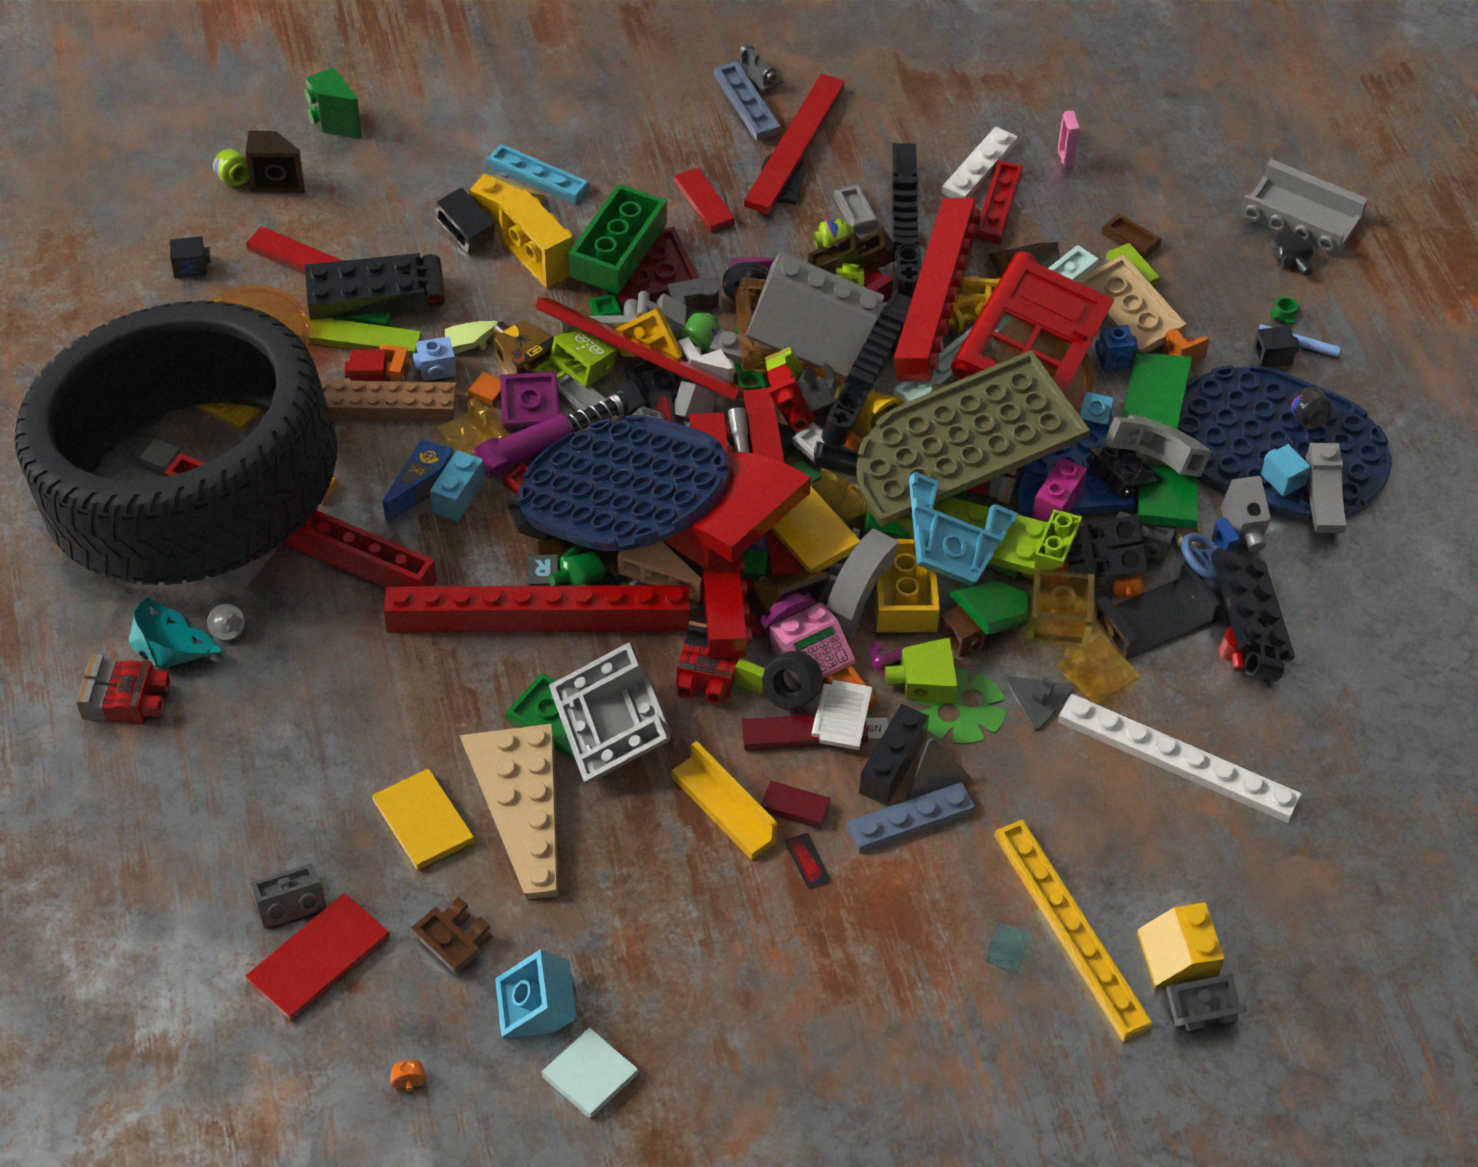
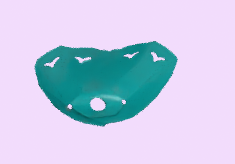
M149 598L138 604L134 612L128 642L132 649L145 660L152 661L154 666L165 668L221 653L220 648L208 634L201 629L188 627L184 617L176 610L167 609ZM149 607H152L154 611H157L160 614L151 615V610ZM167 617H170V620H171V621H174L175 624H172V623L166 624V622H167V620H168ZM192 636H194L197 641H202V643L193 644Z

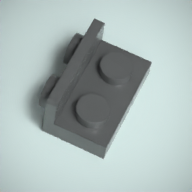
M312 863L249 883L264 928H270L327 908L321 883Z

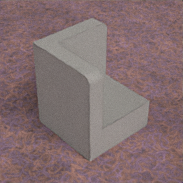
M681 381L673 406L675 415L689 418V414L712 413L718 393L697 384Z

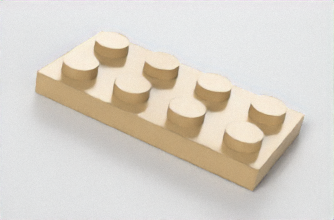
M1124 254L1090 272L1078 282L1115 299L1106 318L1113 326H1129L1131 335L1136 336L1138 349L1136 353H1148L1164 344L1166 332L1176 328L1180 333L1187 331L1186 323Z

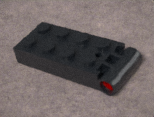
M420 253L305 265L307 304L310 320L419 308L436 309L445 304L441 260L434 254H427L421 257Z

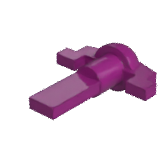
M879 641L872 644L874 648L869 650L873 668L885 677V667L901 661L902 649L912 645L909 644L882 655L879 653L883 649Z

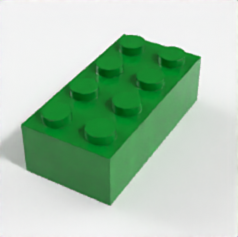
M618 183L568 253L569 277L619 294L666 226L667 200Z

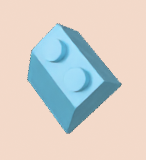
M540 949L495 978L501 1036L503 1038L509 1039L555 1033L577 1019L570 961L568 959Z

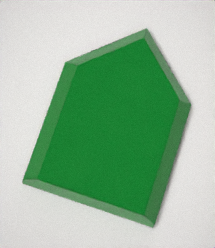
M988 581L950 592V596L986 635L1022 626L1030 621V594L1002 582Z

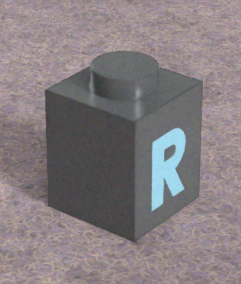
M557 554L527 555L528 586H551L548 581V575L558 572Z

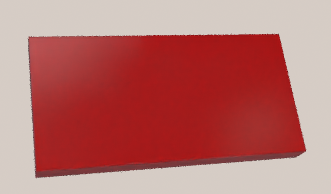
M343 893L246 974V981L292 1022L390 938L389 931L346 893Z

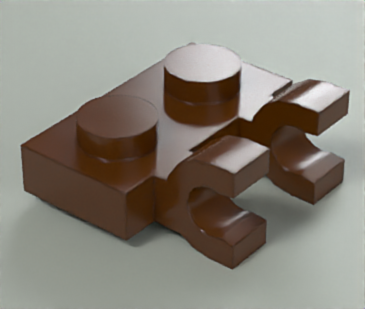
M460 897L456 898L443 912L434 907L411 927L413 935L455 975L481 954L478 946L485 944L492 938V934L488 931L490 925L481 917L465 933L456 926L464 923L471 917L470 913L466 911L468 904Z

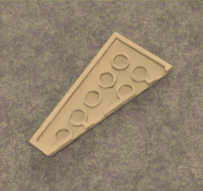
M552 724L459 735L526 899L559 896L555 750Z

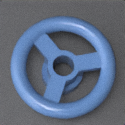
M1189 533L1185 535L1181 541L1182 553L1186 559L1184 563L1187 562L1201 577L1212 582H1218L1211 554L1219 547L1201 534ZM1191 542L1200 543L1203 546H1205L1208 550L1199 549L1195 545L1191 544Z

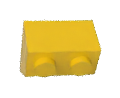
M486 173L469 190V194L474 196L485 213H489L498 225H500L498 202L524 189L533 197H537L541 203L545 199V195L501 175Z
M1206 902L1173 907L1137 930L1155 989L1220 975L1225 958Z

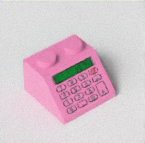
M822 602L769 626L771 652L775 657L788 651L807 653L817 661L822 671V678L855 663V658L838 620ZM787 669L801 685L799 676L794 671Z

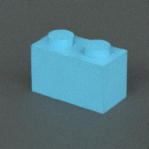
M459 450L455 452L430 490L432 513L456 522L460 521L485 482L483 459Z

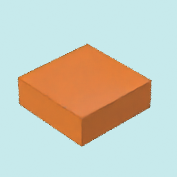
M482 372L469 388V397L493 407L501 397L500 379Z

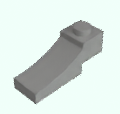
M1310 443L1306 455V462L1311 466L1307 488L1315 533H1344L1347 525L1342 491L1343 463L1339 443Z

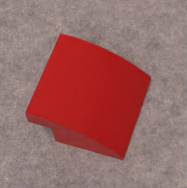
M748 452L726 453L731 471L728 485L722 497L701 519L682 532L663 541L708 571L723 558L732 563L810 494L811 477L790 465L764 455Z

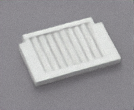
M833 680L832 685L823 684L811 735L820 738L819 743L859 750L872 687Z

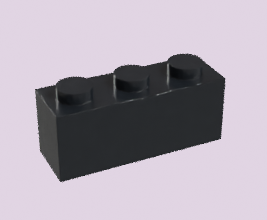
M900 705L861 771L859 794L886 806L889 804L927 737L929 715L906 705Z

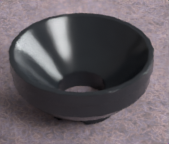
M754 262L739 263L730 267L722 277L725 295L741 305H751L758 302L769 270L765 266ZM746 290H752L756 292L754 295H741V293Z

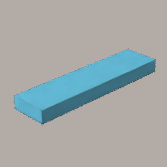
M500 144L486 159L488 167L575 205L590 189V182L503 144Z

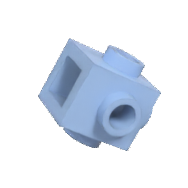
M450 336L416 342L417 353L412 354L415 371H421L423 381L456 376L455 356Z

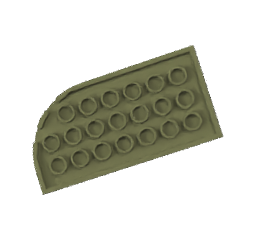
M1030 350L906 402L883 415L875 422L876 426L867 437H864L860 445L857 459L858 488L866 506L881 527L912 514L909 478L914 472L939 481L935 504L1089 438L1090 429L1034 352Z

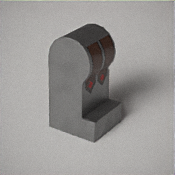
M706 277L667 284V295L687 305L686 313L699 309L712 310L719 304L720 287L719 283L713 278Z

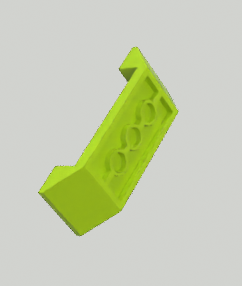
M953 497L933 505V509L985 530L990 507ZM1053 509L1049 521L1044 522L1018 515L1015 522L1007 530L1004 539L993 552L994 555L988 564L1033 576L1063 566L1082 522V516ZM912 514L895 520L902 529L914 538Z

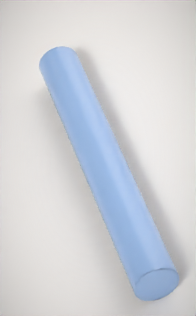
M1260 324L1259 329L1273 327ZM1293 333V336L1298 338L1299 347L1338 358L1341 347Z

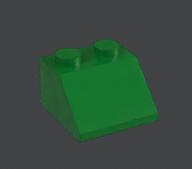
M332 67L306 77L307 89L304 90V95L309 103L307 115L310 122L316 124L322 133L355 139L361 138L362 131L358 98L336 69Z

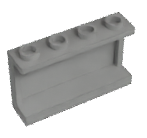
M1270 159L1260 183L1251 195L1246 194L1244 197L1240 216L1281 233L1293 231L1304 238L1310 245L1338 256L1363 219L1368 198Z

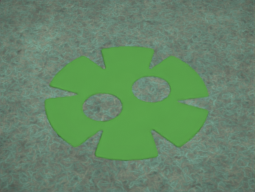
M955 669L957 680L956 703L915 701V703L933 706L932 708L920 711L929 715L928 731L931 734L943 739L953 727V743H974L985 739L978 724L995 733L1005 719V708L989 705L1005 699L996 683L987 676L978 673L972 682L968 684L969 671L967 669ZM967 690H977L982 694L983 702L977 707H969L963 703L962 694ZM946 704L954 705L960 712L959 718L953 722L943 721L938 716L939 708Z

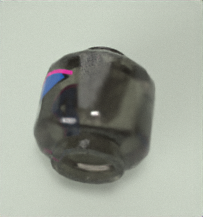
M1306 387L1298 391L1292 398L1290 409L1302 426L1308 429H1316L1324 426L1332 416L1333 405L1320 389Z

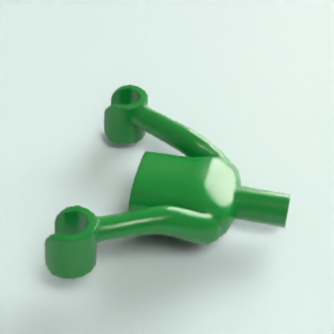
M574 544L560 558L561 571L549 574L548 581L551 586L567 581L571 586H592L590 585L591 583L604 578V566L600 558L593 551L578 555L584 546Z

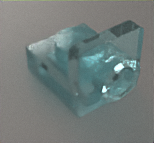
M999 923L994 938L989 945L987 962L993 963L1001 969L1018 971L1030 932Z

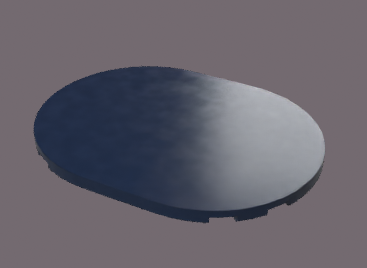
M1232 365L1213 368L1211 372L1204 375H1196L1188 381L1179 431L1196 439L1212 451L1201 477L1197 476V479L1205 485L1226 494L1232 479L1261 476L1270 513L1291 520L1313 522L1307 488L1309 475L1305 486L1283 497L1261 475L1264 458L1271 450H1278L1289 444L1306 461L1310 443H1339L1343 463L1342 491L1345 518L1358 514L1368 508L1385 489L1392 467V456L1388 447V439L1382 428L1368 417V413L1349 399L1287 373L1256 365H1249V368H1234ZM1303 395L1297 410L1294 411L1296 414L1295 418L1291 410L1292 403L1298 396Z
M627 415L625 420L612 422L608 418L589 424V429L575 435L572 432L568 433L536 457L523 475L524 482L518 489V502L527 522L543 533L594 550L623 551L637 549L668 539L687 529L706 515L726 490L730 479L731 467L721 443L714 436L701 430L651 416Z

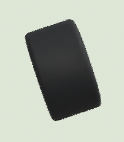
M788 651L779 655L767 665L762 676L763 690L767 698L775 706L784 710H796L811 702L819 694L823 683L822 671L817 661L802 651ZM790 669L799 676L802 686L800 690L794 691L786 685L783 675L785 670Z

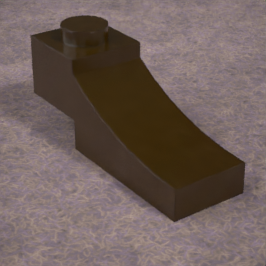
M885 229L862 239H859L854 232L835 241L828 247L823 246L808 253V263L830 273L837 271V268H842L843 264L859 265V268H869L871 271H874L895 261V243Z

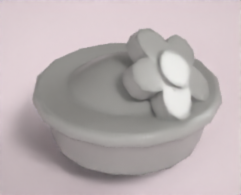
M221 604L210 612L207 626L209 632L215 638L229 641L242 633L245 627V617L237 606Z

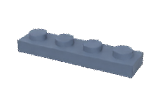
M734 62L714 68V77L755 140L758 141L779 135L780 125L739 63Z
M960 782L847 821L846 830L858 853H862L974 814L975 805L964 785Z

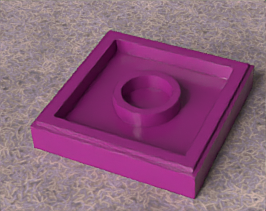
M557 371L500 375L503 430L525 429L560 414Z

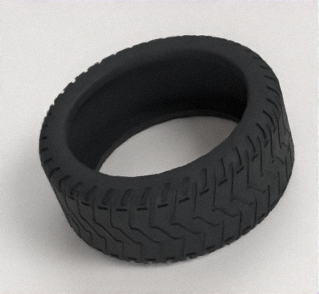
M202 300L168 303L153 306L150 309H141L130 313L128 316L123 315L109 321L107 326L105 324L89 331L87 337L83 335L76 341H73L69 349L65 347L54 357L55 361L53 363L50 361L46 364V367L40 371L41 376H36L34 382L31 383L30 391L26 392L17 415L14 436L16 456L52 539L68 557L89 571L92 570L93 573H99L103 577H109L112 580L120 579L124 583L137 584V582H142V585H159V582H163L164 585L182 584V580H185L187 583L204 580L206 576L212 578L228 573L229 569L236 570L241 566L249 564L251 560H257L263 555L268 554L271 549L277 548L281 543L288 540L291 535H294L305 524V521L309 520L313 513H315L330 487L337 461L338 442L334 424L315 362L308 348L290 328L278 319L260 310H254L251 307L240 304L235 305L230 302ZM234 403L253 406L267 412L258 427L240 444L215 460L186 472L149 480H118L90 473L101 455L122 435L145 421L172 410L199 404Z

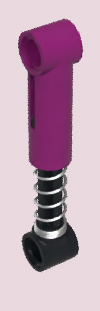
M629 380L618 386L614 390L613 395L608 397L605 402L598 401L593 407L588 405L586 410H577L574 415H556L501 439H488L480 443L473 453L476 457L483 459L486 477L494 478L506 472L512 465L542 453L547 447L570 432L574 435L575 432H582V429L587 428L591 423L608 418L612 420L613 416L642 415L651 407V403L638 380Z

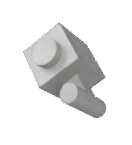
M640 292L638 295L636 317L660 307L676 337L685 327L687 305L664 293L653 303L649 301L650 295L648 292Z

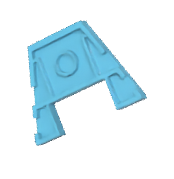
M914 472L910 475L909 485L917 565L966 585H973L994 555L993 552L998 544L1006 536L1007 530L1015 522L1018 513L994 504L989 508L985 530L934 510L933 505L939 481Z

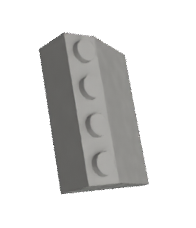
M780 252L771 265L746 337L778 351L792 347L799 360L823 369V364L827 363L831 366L835 375L847 379L853 363L857 359L875 324L885 295Z

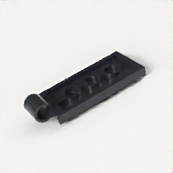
M1217 548L1211 554V558L1236 642L1240 650L1251 652L1245 661V672L1252 677L1277 682L1284 673L1283 661H1292L1295 658V654L1266 562Z

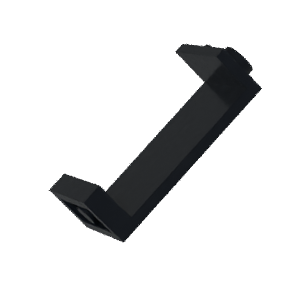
M1185 562L1182 564L1178 579L1147 591L1142 595L1117 605H1113L1107 596L1097 599L1093 619L1123 660L1126 661L1215 623L1220 602L1217 595L1211 592L1204 584L1202 577Z

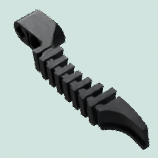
M892 143L893 242L895 243V261L893 262V266H895V289L899 290L898 293L912 298L922 268L917 221L916 144Z
M894 290L889 302L882 309L857 359L853 363L852 369L848 373L845 384L831 408L823 428L821 438L824 443L839 447L846 444L888 355H890L901 335L912 298L898 293L899 290Z

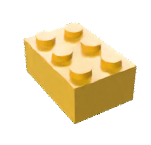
M526 189L498 202L501 242L546 289L569 278L568 253L573 247L572 243H574L570 230L564 228L557 221L555 215L551 212L549 213L542 206L540 200L537 197H533Z
M896 539L899 541L893 565L874 585L876 632H937L940 611L937 573L917 565L915 539Z

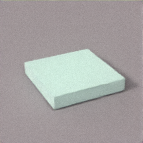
M590 1027L542 1071V1077L589 1119L595 1116L638 1075V1069Z

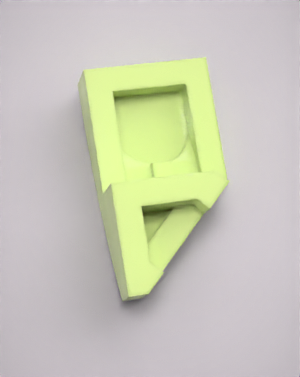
M498 321L471 322L446 328L445 337L450 336L454 355L477 346L480 350L484 351L488 346L486 341L493 334V328Z

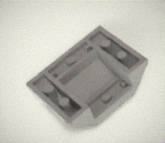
M630 642L549 685L582 779L586 785L670 740L672 729L654 683Z

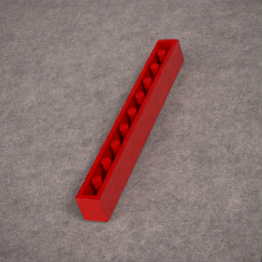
M943 198L894 355L897 381H931L934 370H938V354L943 353V337L948 335V320L953 318V303H957L958 287H962L963 283L962 271L967 270V255H971L972 252L971 240L976 239V225H979L981 220L980 209L976 208L975 198Z
M724 412L689 414V427L714 436L721 443L726 453L733 452V445H727V441H731L730 424H725ZM739 556L732 563L723 558L709 571L701 567L709 658L746 657V645L752 644L751 626H745V621H749L750 614L749 602L743 603V597H747V581L740 577V574H745L744 556Z
M180 453L164 472V476L183 473L206 463ZM318 510L313 513L309 520L305 521V524L294 535H291L288 540L282 543L384 587L434 586L437 582L435 559Z
M689 585L385 587L384 616L387 633L687 631L689 625Z

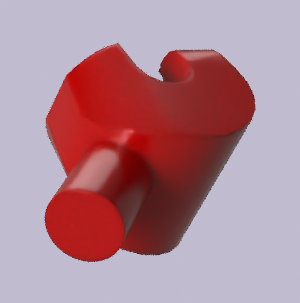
M1230 626L1219 644L1218 652L1222 658L1233 662L1234 671L1242 672L1245 670L1244 655L1247 651L1238 648L1233 628Z

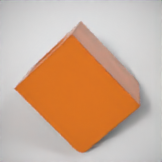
M1174 328L1166 332L1163 352L1166 355L1191 356L1193 363L1206 358L1210 340L1207 336L1196 340L1191 336L1184 338Z

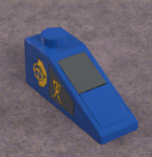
M424 439L420 440L382 500L386 520H393L430 496L431 488L453 457L452 448Z

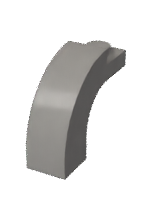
M1129 414L1128 418L1115 416L1104 440V443L1109 447L1148 454L1166 463L1179 474L1201 477L1212 453L1205 445L1173 427Z
M874 528L861 539L846 560L834 583L826 608L830 609L829 611L838 620L844 636L850 639L857 634L863 609L871 590L878 579L893 565L899 544L898 540Z

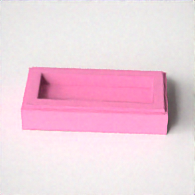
M1073 110L1064 111L1058 144V153L1065 168L1074 167L1080 130Z

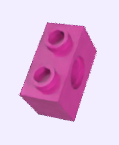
M1061 457L1035 496L1032 518L1048 522L1053 509L1069 513L1083 492L1087 468Z

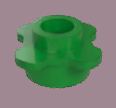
M1281 297L1275 300V307L1270 311V317L1288 324L1295 323L1296 313H1299L1301 309L1297 302L1290 297Z

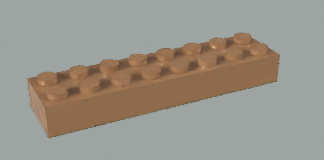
M320 380L332 419L454 421L456 382Z

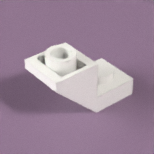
M689 337L678 341L684 354L680 357L682 360L733 383V374L736 373V368L733 360L727 358L722 349L702 355L698 346L695 347Z

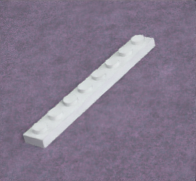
M1072 693L1058 717L1057 723L1286 823L1289 822L1302 794Z

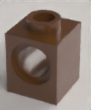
M960 606L941 614L939 634L943 638H950L951 648L959 657L969 652L974 653L984 645L986 634Z

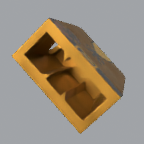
M521 320L511 327L503 321L494 326L492 333L495 336V357L508 374L532 373V369L549 359L554 337L527 320Z

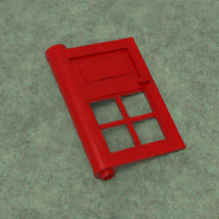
M1017 252L953 359L950 367L956 378L961 380L999 364L981 355L992 337L1022 351L1021 354L1032 350L1039 360L1058 368L1053 380L1064 394L1115 299L1040 265L1037 259L1028 252ZM1004 314L1035 327L1026 345L995 331ZM1040 331L1071 344L1062 362L1031 348Z

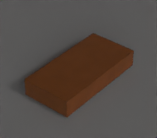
M1119 213L1102 227L1101 233L1121 246L1130 243L1144 260L1161 245L1162 240Z

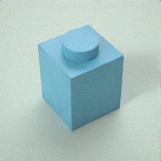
M1287 444L1278 450H1271L1265 456L1261 475L1284 497L1306 485L1311 466Z

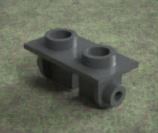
M745 44L740 48V58L733 61V63H739L749 80L761 92L783 83V80L776 74V69L770 67L754 51L753 46Z

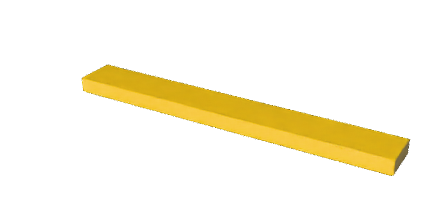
M1022 819L995 830L994 837L1122 1041L1125 1042L1152 1030L1153 1022L1025 821Z

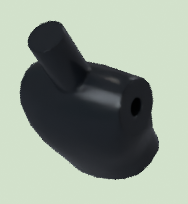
M1289 231L1276 236L1272 240L1270 247L1274 251L1276 262L1280 268L1297 266L1304 276H1308L1313 272L1312 267L1307 263L1313 257V249L1304 238L1293 231Z

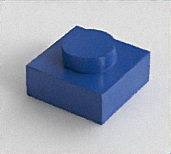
M1226 517L1216 520L1212 540L1220 549L1236 553L1238 544H1240V535Z

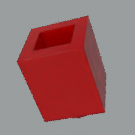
M385 349L350 350V361H345V378H350V381H386Z

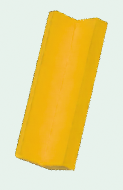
M698 741L692 743L691 758L671 770V778L751 860L755 859L776 844L777 822Z

